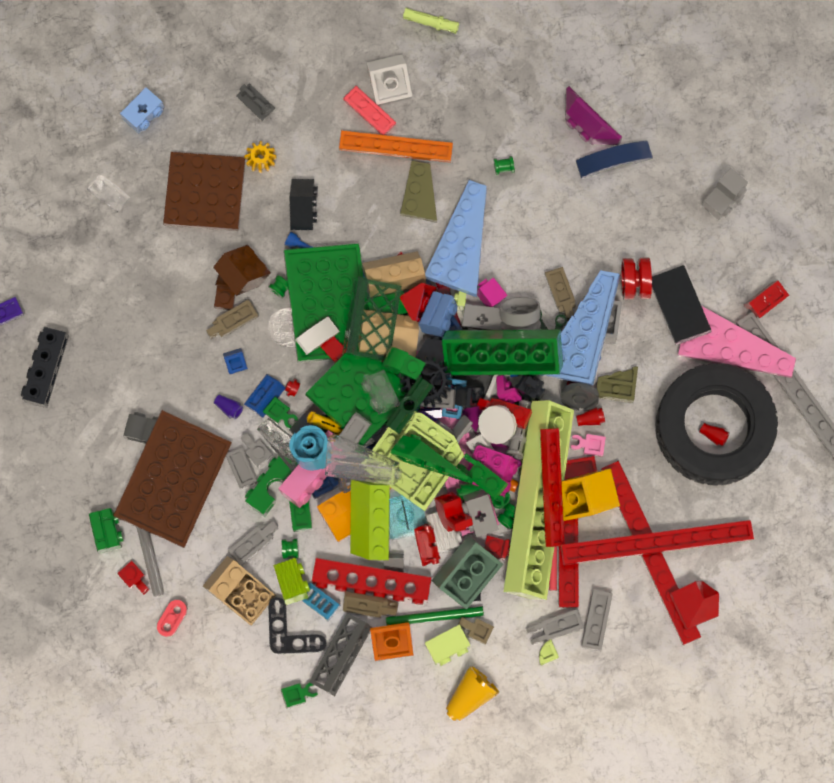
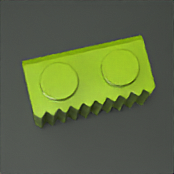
M296 558L274 564L285 604L289 605L308 599L307 592L310 591L307 580L303 581L301 576L305 574L302 563L298 564Z

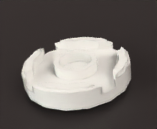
M494 405L485 409L480 415L478 422L483 438L494 444H502L510 440L515 434L517 427L516 418L513 413L511 414L507 407L501 405Z

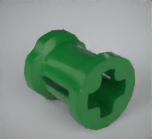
M509 156L508 159H493L496 175L509 171L515 173L512 156Z

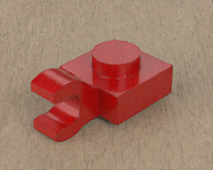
M133 561L117 573L130 589L136 586L143 595L150 590L142 582L145 575Z

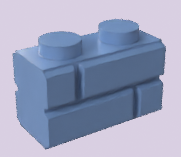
M439 292L432 293L419 321V326L423 333L443 337L444 332L449 330L450 319L457 312V304L452 295H443Z

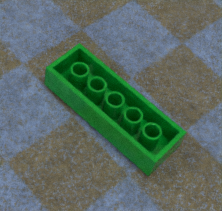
M560 329L446 331L442 338L444 365L448 367L445 373L449 372L451 375L560 374L563 367Z

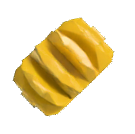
M259 141L258 146L252 143L253 149L247 148L248 154L244 156L248 160L246 165L248 167L252 166L251 170L253 172L257 168L259 173H262L264 168L269 172V166L274 167L275 162L273 160L277 159V156L274 154L275 149L270 148L268 142L264 146L262 141Z

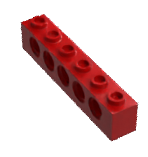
M319 558L315 560L312 583L316 584L315 587L327 589V586L335 587V590L345 592L348 589L354 590V593L366 595V593H372L373 596L382 598L390 596L393 597L392 600L404 602V599H408L417 605H423L424 602L428 603L432 577ZM332 571L339 574L335 581L328 579V574ZM349 575H356L358 577L357 582L354 584L348 583L347 578ZM369 578H375L377 584L374 587H369L366 585V581ZM388 581L396 583L397 586L394 590L386 589L385 585ZM413 584L416 590L411 594L406 593L404 590L405 586Z

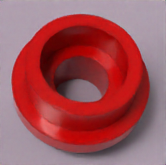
M294 378L292 381H288L285 387V391H287L286 396L289 397L291 395L295 397L301 384L297 382V379Z

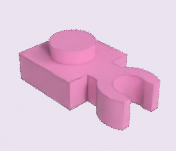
M586 434V439H582L579 435L572 436V439L579 441V445H571L572 450L576 451L583 448L586 455L603 457L606 437Z

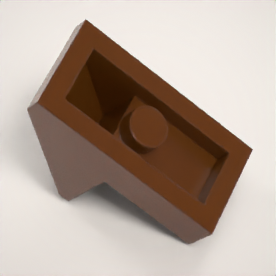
M218 274L215 284L217 289L214 308L231 310L234 308L236 295Z

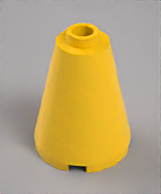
M470 666L446 707L448 710L447 715L454 721L457 719L461 721L496 697L500 691L493 683L487 680V677L482 672Z

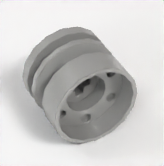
M514 297L501 303L500 318L502 330H541V322L539 320L541 316L540 304L537 300L529 297Z

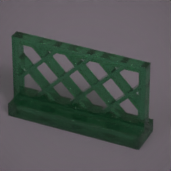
M360 276L354 278L342 354L384 361L385 357L378 356L374 348L382 343L386 348L387 355L390 347H392L402 286L370 280ZM368 284L375 285L379 291L373 297H370L367 293ZM388 288L396 289L395 298L389 301L384 291ZM381 294L386 304L378 309L372 299ZM368 302L376 310L369 316L363 310L364 305ZM389 306L392 310V316L386 320L381 310ZM378 313L383 323L375 328L369 318ZM365 321L373 329L366 335L360 329L361 324ZM385 324L389 329V335L383 339L377 329ZM375 332L380 342L372 347L366 337ZM362 340L370 348L364 353L357 352L358 343Z

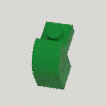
M390 347L381 367L397 375L401 373L417 381L425 366V362L409 355L406 351Z

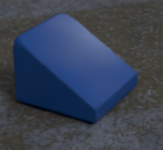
M241 348L223 353L229 375L248 369Z

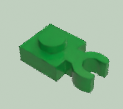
M276 397L273 398L263 411L265 415L278 425L281 421H284L287 429L292 427L288 424L290 419L298 421L296 415L288 414L290 408Z
M299 683L282 688L280 691L286 709L306 703L305 697L315 698L318 693L312 694L308 691V688L314 685L308 683L305 688H301Z

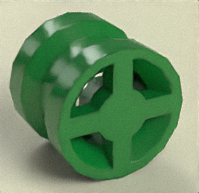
M277 275L275 282L270 284L268 288L275 295L283 299L285 292L288 290L287 280Z
M509 492L506 493L505 497L499 496L498 501L491 496L493 506L497 509H504L510 501Z
M293 539L292 541L282 540L283 559L291 556L299 558L298 539Z

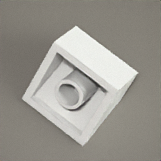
M403 54L366 63L377 105L412 97Z

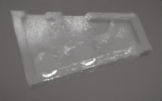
M268 418L259 425L257 430L293 472L299 464L289 448L292 436Z

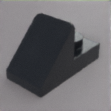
M456 386L455 405L466 408L478 407L479 399H484L483 386Z

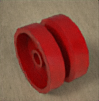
M649 257L638 259L637 270L635 268V261L632 258H622L620 283L623 300H633L636 296V288L641 300L651 299L652 271Z

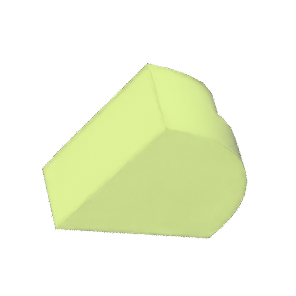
M552 640L547 641L541 648L539 654L540 665L559 658Z

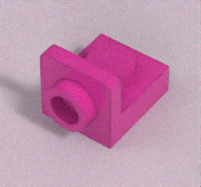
M504 375L496 377L497 396L500 400L512 404L522 400L520 393L516 388H513L512 383Z

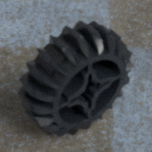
M425 356L423 361L425 362L424 368L436 371L427 374L422 370L419 376L423 379H429L430 384L433 386L429 392L431 396H426L422 402L424 403V408H428V403L435 407L436 400L439 404H442L441 397L444 399L448 398L445 392H451V388L447 385H452V380L448 379L451 377V373H445L448 367L444 366L441 368L443 364L441 360L435 364V357L430 362L428 361V356ZM401 374L405 378L400 380V384L405 385L401 387V391L409 392L411 389V378ZM441 376L443 383L437 392L433 384Z

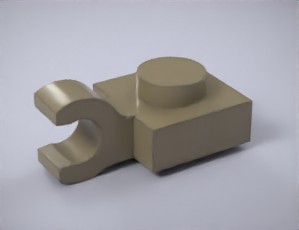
M461 618L458 623L461 628L470 631L468 637L486 645L494 626L477 618L474 623L464 618Z

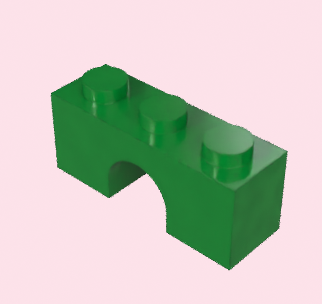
M281 455L271 460L268 465L269 470L266 474L262 473L256 481L258 483L254 489L251 488L245 495V503L263 517H266L276 504V500L268 494L269 486L274 482L283 483L296 468L295 465Z

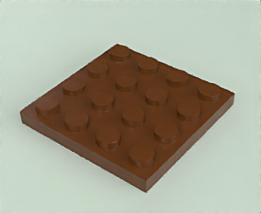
M171 152L163 225L239 231L245 157Z

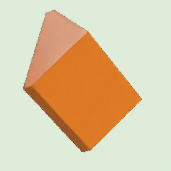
M409 623L370 628L375 661L414 655Z

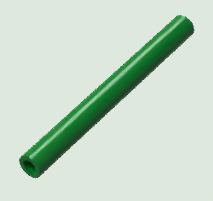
M483 606L470 607L467 610L461 608L386 617V625L416 624L484 616Z

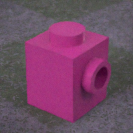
M494 277L489 281L486 278L478 284L477 296L486 307H494L508 296Z

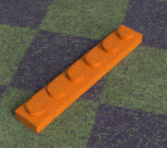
M342 130L339 151L451 163L453 143Z

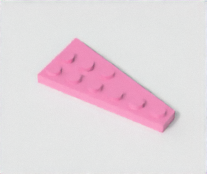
M703 306V311L712 332L680 344L678 355L681 357L718 364L724 363L732 365V367L737 366L743 369L788 378L793 376L796 362L795 357Z

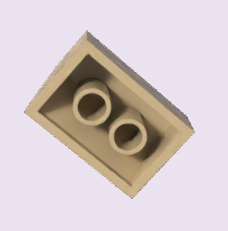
M418 251L362 263L370 297L412 289L420 283L426 284L425 271Z
M361 310L356 326L359 352L387 355L390 347H395L416 357L419 333L417 321H413L410 316Z

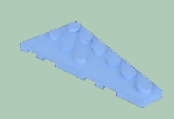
M471 180L468 181L425 272L427 280L477 297L487 186Z
M600 270L588 289L589 292L584 300L580 302L574 316L570 318L561 333L563 367L560 374L542 376L586 383L593 386L620 279L618 273Z

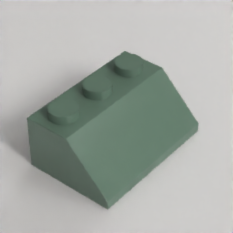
M468 535L432 579V582L467 610L503 566V563Z

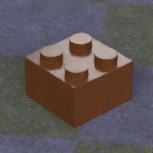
M248 244L224 253L213 267L236 296L260 287L271 274L266 265L258 258Z

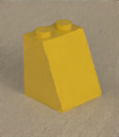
M611 468L562 481L563 521L592 516L620 506Z

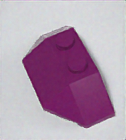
M568 86L565 93L566 124L571 129H576L580 133L581 139L589 142L591 145H619L622 136Z

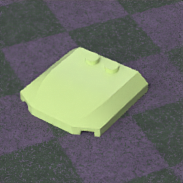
M416 412L400 435L388 427L361 466L377 478L390 479L391 488L426 511L449 476L402 462L390 453L391 449L403 435L410 437L413 434L421 437L422 442L455 467L464 457V453L454 435L424 414Z

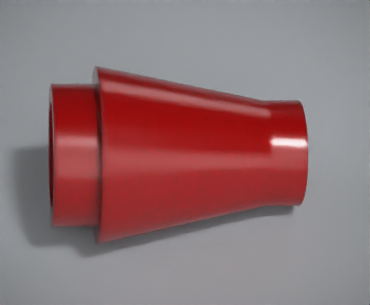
M595 407L580 415H576L578 426H601V423H606L603 408Z
M706 423L702 425L699 432L717 446H724L730 434L725 428Z

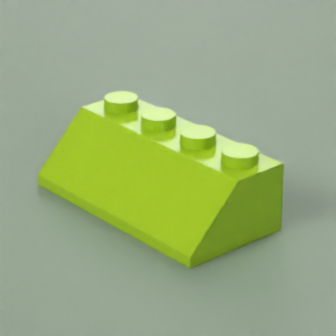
M351 478L350 553L368 560H389L390 479Z

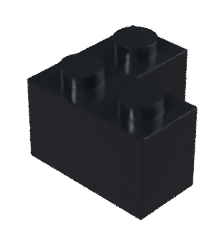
M314 179L291 180L289 196L290 230H313L314 223H317V212H314V206L317 207L318 186H314Z

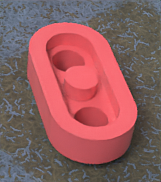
M173 600L168 604L157 623V630L162 636L171 637L178 630L187 614V606L184 602ZM176 607L181 608V612L179 614L174 613V609ZM166 624L171 625V629L169 631L164 630V626Z

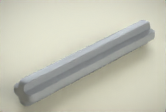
M136 527L152 593L155 597L161 596L164 592L149 532Z

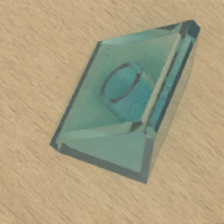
M400 495L390 499V540L415 535V528L427 524L424 510L407 498Z

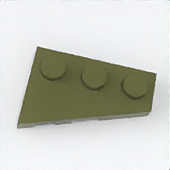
M417 161L411 162L400 216L437 223L430 164Z

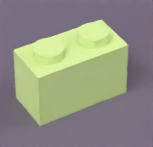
M460 624L425 642V646L435 665L440 664L441 666L451 662L450 658L455 655L460 657L468 653V648L471 646Z

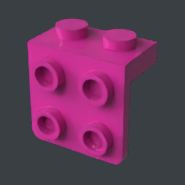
M478 445L472 458L480 461L508 483L500 495L505 497L506 493L510 490L511 479L518 470L519 461L509 455ZM470 462L467 469L470 471L474 465Z

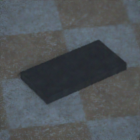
M684 265L652 276V290L675 345L712 332Z

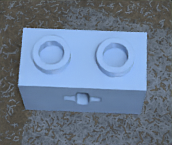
M146 87L120 115L139 134L150 126V122L154 118L162 114L164 105Z

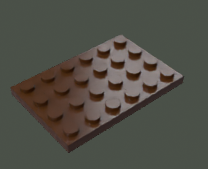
M161 410L113 517L185 548L232 442Z

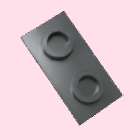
M250 83L247 86L243 84L239 90L241 92L236 97L261 121L275 110V107Z

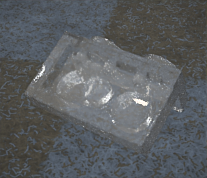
M384 370L370 376L369 374L364 375L361 382L362 388L365 393L368 392L371 398V407L377 411L378 415L400 405Z

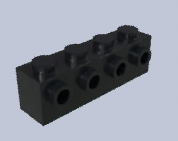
M44 327L43 332L40 331L37 339L39 345L32 355L33 365L32 368L29 367L26 375L28 381L21 391V397L25 403L48 408L69 338L66 332Z

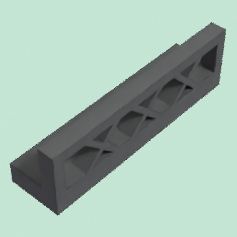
M347 613L309 682L335 697L372 627L368 623ZM350 619L358 623L355 630L347 631L346 626ZM346 637L347 644L345 648L338 650V641ZM336 655L338 661L335 665L329 667L327 662L329 657ZM327 672L328 679L325 684L322 685L317 682L320 674Z

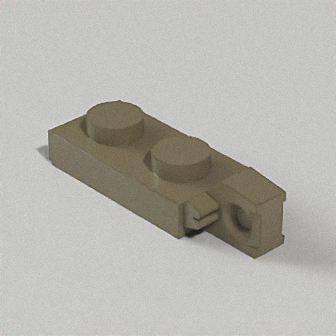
M563 267L545 272V277L559 313L564 312L567 321H569L574 316L573 308H576L575 298Z
M246 300L217 317L212 322L214 326L206 330L210 339L218 335L222 338L258 318V314L250 301Z
M345 591L344 612L379 618L382 615L396 616L398 602L382 597Z

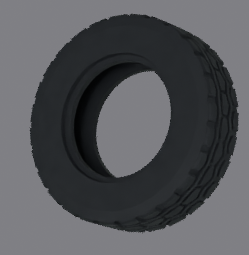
M703 364L684 372L669 386L657 410L655 431L663 456L678 473L680 472L682 476L700 484L727 485L748 477L767 458L777 436V410L775 403L772 402L773 399L769 391H766V387L754 375L745 372L742 368L732 367L729 364ZM708 395H720L734 401L742 409L747 420L748 429L744 443L738 449L726 454H711L698 448L690 440L685 429L686 410L695 400Z

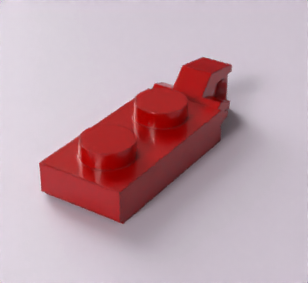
M491 398L490 401L479 399L477 404L479 410L484 411L494 405L505 406L515 416L517 427L526 428L532 414L531 409L499 399Z

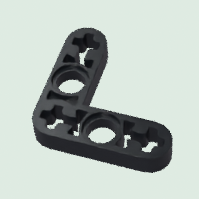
M280 597L270 600L268 605L269 644L273 653L278 655L320 653L325 650L327 642L322 635L287 636V606L285 601ZM276 601L283 605V608L279 609V614H284L283 618H272V615H276L275 608H272ZM275 621L283 622L284 627L281 631L273 629L272 626ZM273 634H284V637L280 636V642L284 644L280 651L273 647V644H277V637H272ZM306 638H310V643L316 642V639L319 638L323 645H320V649H316L314 645H309L310 650H306ZM296 639H301L304 642L301 650L293 648V642Z

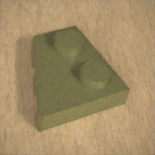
M635 366L624 372L618 371L612 375L598 377L596 389L599 392V398L634 403L638 367Z

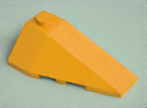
M371 475V476L368 477V478H377V477L374 476V475ZM351 487L317 506L319 513L337 542L350 536Z

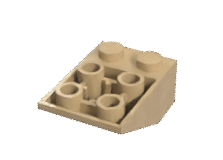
M228 556L203 585L207 591L251 626L269 605L270 600L276 596Z

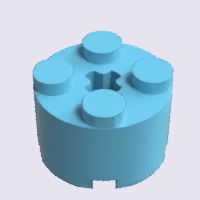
M309 425L300 428V431L292 435L289 443L293 457L299 466L306 470L314 471L326 468L333 455V447L327 435L317 426Z

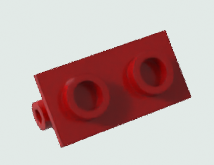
M428 523L415 528L414 533L422 566L430 563H440L439 559L441 558L438 548L433 546V543L436 542L434 528H431V525H428Z

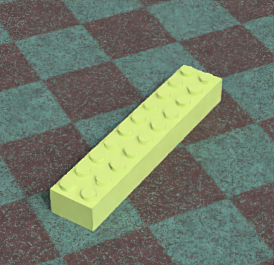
M550 400L532 401L531 403L532 414L527 429L503 591L535 600H547L554 547H546L540 429L559 428L561 479L563 481L574 415L573 409Z

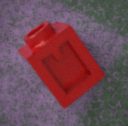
M487 536L484 548L497 559L505 561L506 556H509L510 539L503 540Z

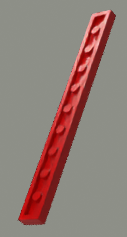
M617 461L601 468V470L611 468L620 504L618 508L631 536L652 533L620 462ZM663 554L641 555L682 645L701 638L697 626L685 629L671 599L670 593L679 588Z
M751 520L564 544L560 548L563 565L752 541L754 540Z

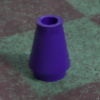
M220 394L214 400V404L229 419H237L243 411V406H241L240 402Z

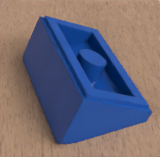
M266 374L244 405L263 418L265 416L263 413L265 408L274 397L279 398L285 387L278 380Z

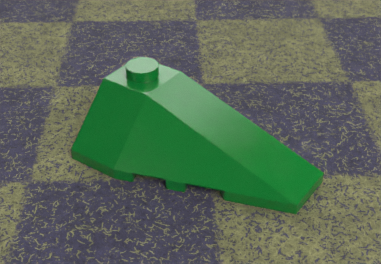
M411 434L408 437L403 435L391 449L390 453L402 462L470 484L473 483L469 476L422 442V438Z

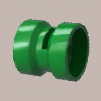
M510 503L505 507V511L498 515L497 519L504 527L512 530L516 507Z

